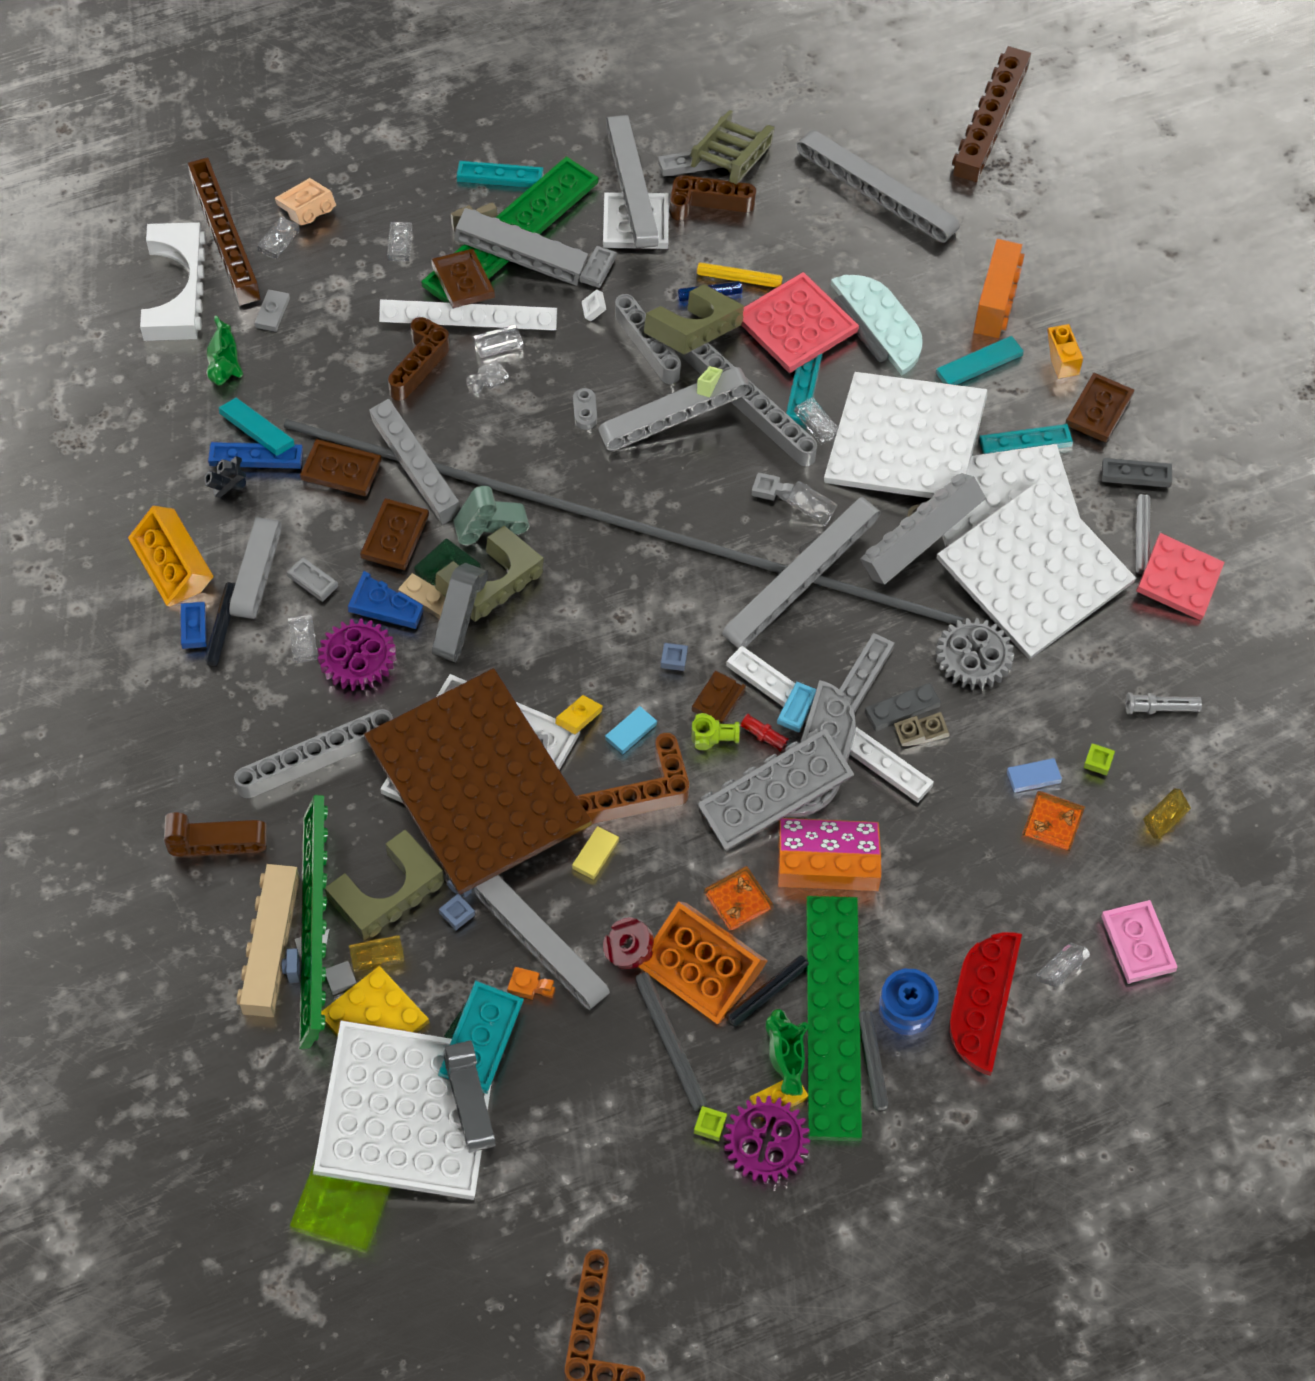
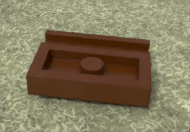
M715 670L692 705V712L711 715L715 720H719L720 724H724L745 692L746 685H740L736 683V680Z

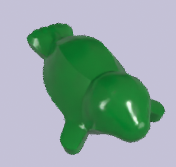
M215 316L214 321L217 330L207 346L209 366L206 373L212 383L223 385L231 375L241 378L243 371L238 364L237 348L231 333V326L221 321L218 316Z
M776 1009L767 1018L765 1024L766 1032L770 1037L769 1057L774 1069L783 1078L782 1093L799 1096L803 1093L800 1077L805 1063L803 1036L808 1030V1023L802 1022L794 1025L787 1018L783 1010Z

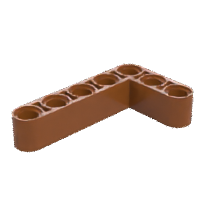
M662 733L655 740V757L661 778L576 796L583 808L587 810L586 813L592 820V824L681 806L688 801L689 780L677 739L673 734ZM662 747H670L671 749L665 750ZM673 767L677 770L670 771L668 768ZM679 788V789H682L683 791H681V792H676V791H674V789ZM655 793V794H658L659 796H657V797H651V796H649V795ZM626 799H634L635 801H633V802H627V801H625V800H626ZM602 804H610L611 806H609V807H602L601 805H602Z
M599 1249L589 1251L584 1259L565 1363V1381H598L597 1378L602 1373L610 1374L612 1376L611 1381H626L629 1378L645 1381V1375L638 1367L593 1360L609 1273V1258L604 1251ZM594 1261H599L604 1266L599 1270H594L589 1265ZM591 1287L599 1291L594 1297L587 1296L584 1292ZM585 1314H590L594 1317V1321L585 1324L580 1321V1318ZM580 1341H585L590 1347L585 1351H579L575 1348V1345ZM579 1368L585 1374L582 1378L575 1379L570 1376V1372Z

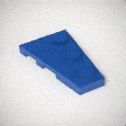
M363 571L348 604V612L416 629L424 611L422 604L402 592L397 593L388 588V584L385 582L376 581L366 571Z

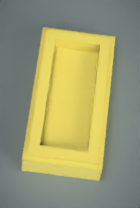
M597 826L572 864V869L594 880L619 842V837Z

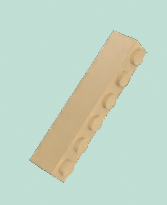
M267 864L265 873H261L260 888H262L261 896L256 897L255 910L258 911L257 918L252 919L251 934H253L252 942H248L246 948V957H249L247 966L244 965L242 968L243 989H239L237 994V1005H240L244 1015L274 1017L282 976V959H285L300 880L297 867Z

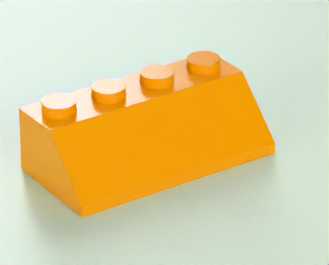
M152 506L128 537L167 606L171 607L201 593L214 577L173 508Z

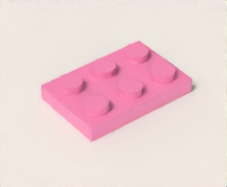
M1151 900L1102 912V920L1127 983L1176 972L1177 964Z

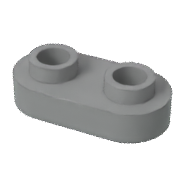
M579 389L573 395L574 420L578 428L589 430L597 424L596 396L590 389Z

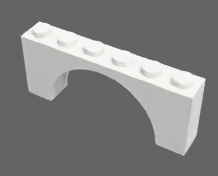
M200 222L147 224L146 242L149 255L171 258L182 264L190 275L186 287L176 298L158 307L141 309L140 328L143 340L197 339L198 330L202 328L199 313H202L203 307L202 300L199 298L200 295H203V283L200 280L204 278V266L201 265V262L205 261V249L202 248V245L206 244V233L201 231Z

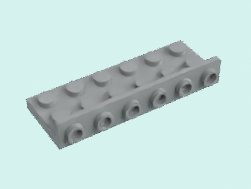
M826 728L822 731L816 729L806 736L807 739L800 744L798 741L790 744L785 748L786 752L779 756L777 754L771 755L764 760L765 764L757 769L755 766L743 772L744 777L737 781L731 779L721 786L722 790L715 794L711 791L700 798L701 802L698 803V808L705 816L725 851L737 846L854 776L853 771Z

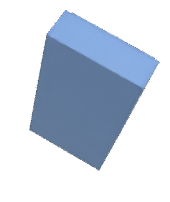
M1055 758L1007 768V775L1014 793L1059 784L1062 781Z

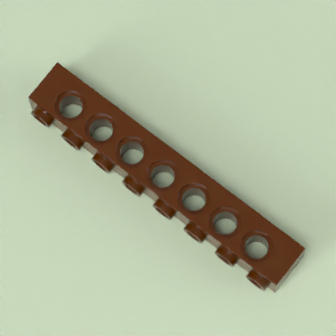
M1008 46L1005 53L1000 54L997 64L999 67H994L991 76L992 82L988 81L985 88L986 95L981 96L978 104L979 110L974 111L972 117L973 124H968L965 133L966 139L961 140L958 149L960 152L959 154L955 153L952 166H955L954 176L978 182L1027 73L1031 52Z
M209 158L188 162L193 187L239 306L261 300L255 275Z

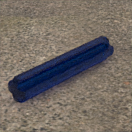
M741 281L707 285L725 296L742 293ZM699 286L678 289L679 301H689L690 291Z

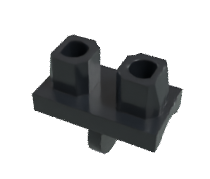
M235 456L231 461L222 459L217 465V473L209 471L205 474V486L213 488L215 497L221 498L230 489L241 490L245 487L246 474L240 468L242 458Z

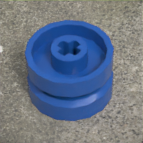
M904 968L892 973L882 987L879 1000V1014L883 1023L890 1030L901 1035H914L923 1032L929 1027L935 1016L939 999V991L934 980L926 973L917 969Z

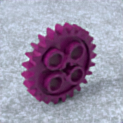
M361 618L358 624H355L353 619H350V625L347 626L342 621L340 629L333 626V634L326 632V640H320L321 648H318V662L321 672H325L327 680L332 678L333 685L341 682L342 689L346 688L347 685H351V690L354 691L356 685H359L361 690H364L367 683L373 688L374 680L382 683L381 675L388 677V669H394L393 661H396V647L393 637H389L387 629L382 631L381 624L373 627L372 620L365 625Z
M757 1096L755 1105L746 1100L747 1109L745 1110L738 1106L737 1110L740 1115H730L734 1125L726 1124L725 1126L731 1134L724 1135V1140L731 1143L724 1146L725 1151H733L728 1156V1160H737L734 1169L738 1170L743 1167L742 1175L744 1178L749 1173H752L753 1182H756L758 1177L761 1176L764 1184L767 1183L768 1177H772L773 1181L777 1183L778 1175L780 1174L787 1180L788 1170L795 1174L797 1173L795 1163L804 1165V1160L800 1155L809 1154V1151L803 1146L809 1145L810 1139L803 1138V1136L809 1134L810 1130L809 1128H801L806 1123V1119L801 1118L797 1120L800 1110L797 1109L791 1112L790 1102L784 1107L781 1106L780 1097L776 1103H772L771 1097L767 1096L766 1103H762L760 1097ZM756 1117H762L766 1124L763 1128L756 1129L751 1125V1121ZM774 1117L776 1121L771 1132V1140L774 1142H768L762 1162H759L758 1158L763 1148V1139L761 1137H766L771 1118ZM786 1125L791 1129V1133L787 1137H781L776 1132L777 1128ZM752 1142L757 1145L758 1149L754 1154H747L743 1151V1146L746 1143ZM775 1150L783 1154V1159L777 1163L770 1161L768 1158L769 1153Z

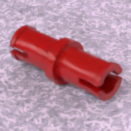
M749 713L741 722V728L757 736V740L760 742L765 741L780 752L785 749L789 742V738L771 729L772 726L770 724H763Z

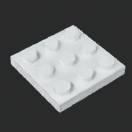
M604 193L603 248H636L622 193ZM648 193L658 231L659 243L656 247L646 248L668 249L669 194Z

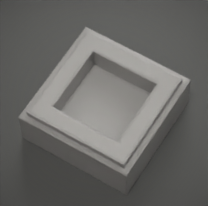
M348 961L326 969V978L333 995L349 990L357 984Z

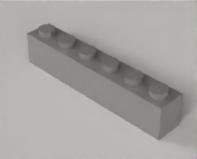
M467 208L464 209L455 230V241L576 286L588 253L578 248L566 246L559 241L550 240L538 233L526 231L519 226L507 224L498 218H491L476 210Z
M390 399L369 409L374 425L440 523L444 525L454 519L461 510L458 499Z
M963 473L954 476L948 485L937 490L929 501L917 508L916 512L910 517L904 518L897 528L886 533L878 544L867 549L866 554L860 560L871 579L885 585L983 502L986 497L975 477Z

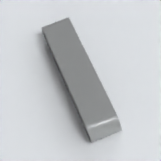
M619 295L615 300L616 320L660 379L667 384L678 382L680 379L681 361L671 347L644 333L646 313L631 295Z
M256 517L230 601L229 612L231 616L256 618L279 541L281 521Z

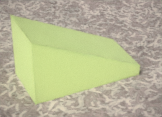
M709 366L698 378L697 394L710 398L723 370Z

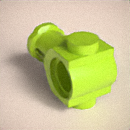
M705 713L697 714L692 722L691 739L695 744V748L707 750L714 744H718L719 741H734L735 744H739V722H735V724H720L719 720H715L711 715ZM704 730L706 733H699L698 731Z

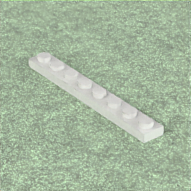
M380 299L379 322L411 323L417 317H424L438 325L556 330L557 308L468 304L452 308L450 303Z

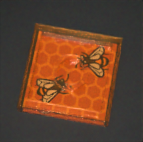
M1038 791L1022 835L1070 852L1085 806Z
M747 866L704 888V894L730 932L774 907V904Z

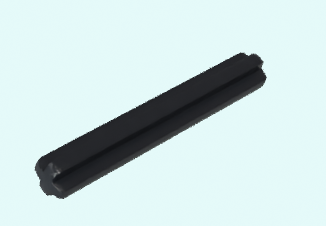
M227 582L225 584L205 655V663L207 665L216 666L219 662L231 618L229 608L236 583Z
M799 955L727 1014V1020L733 1026L739 1025L804 972L809 965L808 960L804 956Z

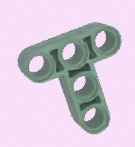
M489 486L475 488L454 519L458 541L462 545L473 544L483 532L494 533L502 526H506L514 534L524 533L530 527L524 505L495 501L492 489Z

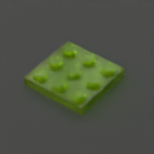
M314 1161L289 1225L290 1230L367 1253L391 1187L314 1175Z

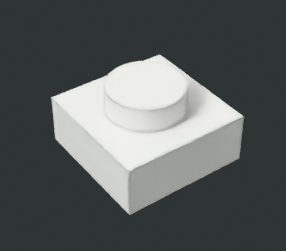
M595 290L582 300L585 319L592 321L606 310L603 292Z

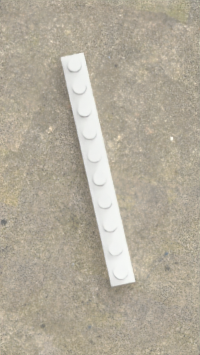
M743 646L727 660L726 666L784 707L795 685L793 681ZM856 727L850 755L918 803L933 787L934 781Z

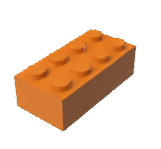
M1001 239L996 240L978 306L973 333L999 338L1001 330L1006 331L1008 317L1013 305V301L1010 300H1013L1017 290V284L1014 283H1018L1022 270L1018 266L1022 267L1025 254L1021 253L1023 244Z

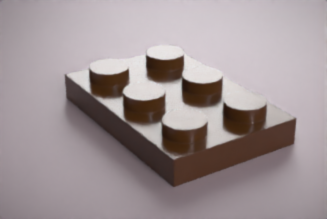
M474 249L431 259L432 267L452 308L495 298V291Z
M1093 372L1067 417L1065 424L1089 436L1107 442L1135 390Z
M316 439L300 477L302 481L367 496L382 461L381 455Z
M385 498L360 552L361 559L405 570L428 519L429 510Z

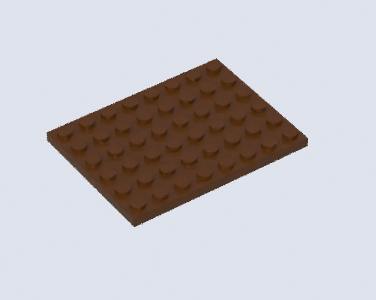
M494 668L364 734L366 742L459 895L592 825V820Z

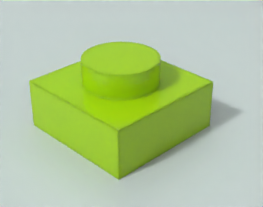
M1092 743L1083 768L1107 776L1115 751Z
M702 1106L694 1128V1134L719 1141L727 1119V1113Z

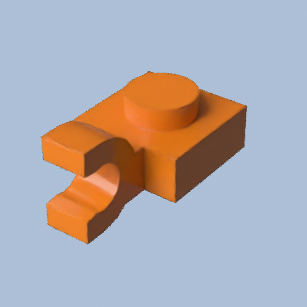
M515 967L507 991L515 996L533 1000L535 993L553 998L555 987H553L554 980H540L539 972Z

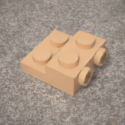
M311 178L275 197L277 205L287 211L290 219L300 226L313 222L317 216L329 213L336 206L332 192Z

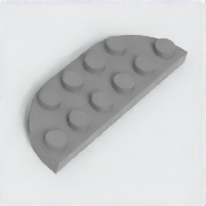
M819 680L801 742L807 739L806 736L816 729L822 731L826 728L847 762L856 733L853 707L845 697V694L837 687ZM840 785L786 817H802L819 811L834 798Z

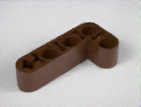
M685 175L678 176L673 182L670 197V215L675 220H685L689 216L691 206L750 212L756 206V188L749 183L739 182L734 184L725 180Z
M417 317L412 320L411 335L412 341L416 346L388 377L390 396L394 400H405L450 350L448 331L424 317Z
M174 812L165 816L164 842L168 853L177 857L257 853L266 850L267 824L260 820L190 823L187 815Z

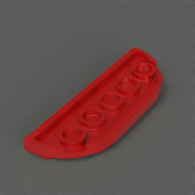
M996 933L980 943L977 942L969 950L961 968L950 1015V1037L957 1053L973 1069L991 1076L1021 943V933Z

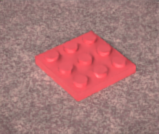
M1160 533L1136 591L1201 621L1225 562Z

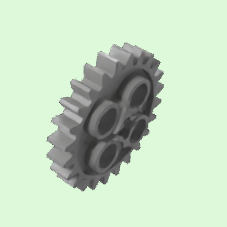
M966 618L965 624L957 620L956 627L950 624L948 631H942V636L938 639V646L936 647V662L940 663V670H946V678L954 677L952 683H956L958 680L962 681V688L967 683L970 684L971 690L974 689L975 684H979L981 690L984 689L985 683L993 687L994 680L1001 683L1002 677H1007L1008 671L1012 668L1014 658L1012 651L1014 646L1009 644L1010 637H1003L1004 630L997 632V624L989 627L988 620H985L983 624H980L978 618L975 619L974 623H971L969 618Z

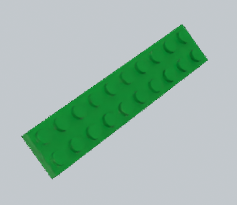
M566 156L495 218L507 224L519 226L526 231L541 234L598 184V177ZM466 244L454 252L474 249L488 279L509 262V260ZM432 271L421 281L422 287L444 303H450L435 271Z
M322 795L313 796L303 817L299 1049L311 1048L314 1041L318 1040L320 1031H323L325 1027V1015H321V1008L324 1006L326 992L322 991V982L325 981L326 967H322V958L324 959L326 954V943H322V935H325L327 925L326 920L323 919V912H325L327 897L323 896V888L325 889L327 884V873H323V866L327 862V851L324 850V843L327 840L328 829L324 828V821L327 819L328 806L324 805V796Z
M807 896L806 928L807 960L809 962L807 966L808 1128L810 1130L808 1139L861 1141L858 897Z

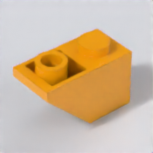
M1066 324L1048 328L1051 363L1058 379L1079 375L1083 356L1070 325Z

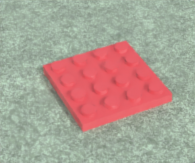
M804 272L745 306L741 325L789 373L857 333L859 325Z

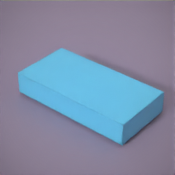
M796 681L777 719V724L800 732L811 710L817 689Z
M639 706L605 735V740L623 755L657 725V720Z

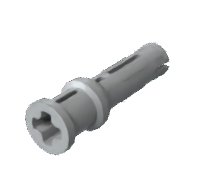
M1127 693L1126 695L1127 714L1147 712L1148 715H1152L1156 711L1200 712L1202 708L1201 697H1156L1153 693H1148L1147 695Z

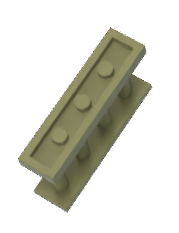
M729 110L724 116L719 118L718 123L697 145L693 146L690 157H692L691 167L695 168L703 159L728 169L731 173L729 182L738 184L771 146L775 127L767 124L762 131L756 132L731 122L733 111ZM728 130H730L732 132L753 139V141L750 140L748 142L736 136L730 135L727 132ZM722 140L737 147L743 148L745 150H741L740 152L728 146L722 145L718 143V141ZM714 150L736 160L729 161L711 154L709 151Z

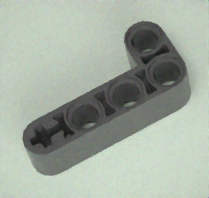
M468 563L455 568L449 582L432 647V654L453 662L457 661L462 651L476 595L484 588L487 582L488 570Z
M469 1040L446 1046L443 1052L444 1061L467 1150L469 1153L494 1147L495 1138L476 1069L477 1061L472 1041Z

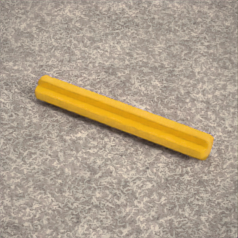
M699 262L697 266L698 275L775 288L781 286L783 280L781 275L703 262Z

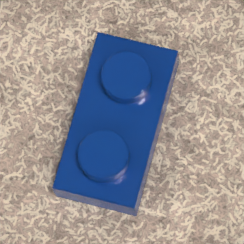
M205 602L181 603L182 649L207 647Z

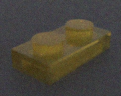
M1174 788L1143 818V821L1154 839H1161L1191 807L1181 789Z
M400 935L349 945L354 972L405 962Z

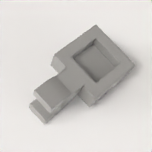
M758 472L752 488V496L774 500L775 496L778 495L782 500L792 502L794 484L780 483V477Z

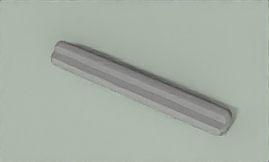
M1140 494L1137 498L1136 572L1143 574L1150 557V496Z

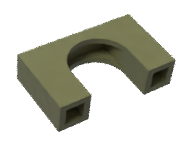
M703 284L690 291L687 308L689 312L702 319L684 318L659 306L646 313L644 333L685 355L742 325L744 305Z
M502 526L487 537L486 553L500 563L508 573L501 579L487 581L484 588L477 593L470 617L474 622L482 616H487L497 605L505 603L512 594L520 592L527 583L538 579L543 572L544 558L506 526ZM454 561L436 573L435 588L445 597L452 573L459 566Z
M406 829L386 843L387 855L406 876L403 887L396 894L381 899L369 897L362 893L345 873L325 887L329 902L363 941L369 937L376 936L382 930V927L389 922L398 920L405 910L409 907L417 906L424 896L430 892L437 891L444 882L443 870Z

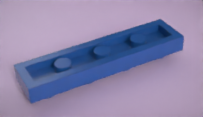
M211 442L208 462L209 466H217L222 459L231 461L237 456L242 458L240 467L301 469L303 446L295 444L292 448L276 456L259 443Z

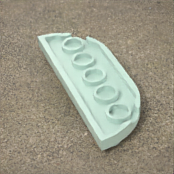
M843 275L831 279L832 288L838 295H843L880 341L889 353L888 359L902 376L910 371L919 360L922 349V334L918 325L892 292L881 282L865 276Z

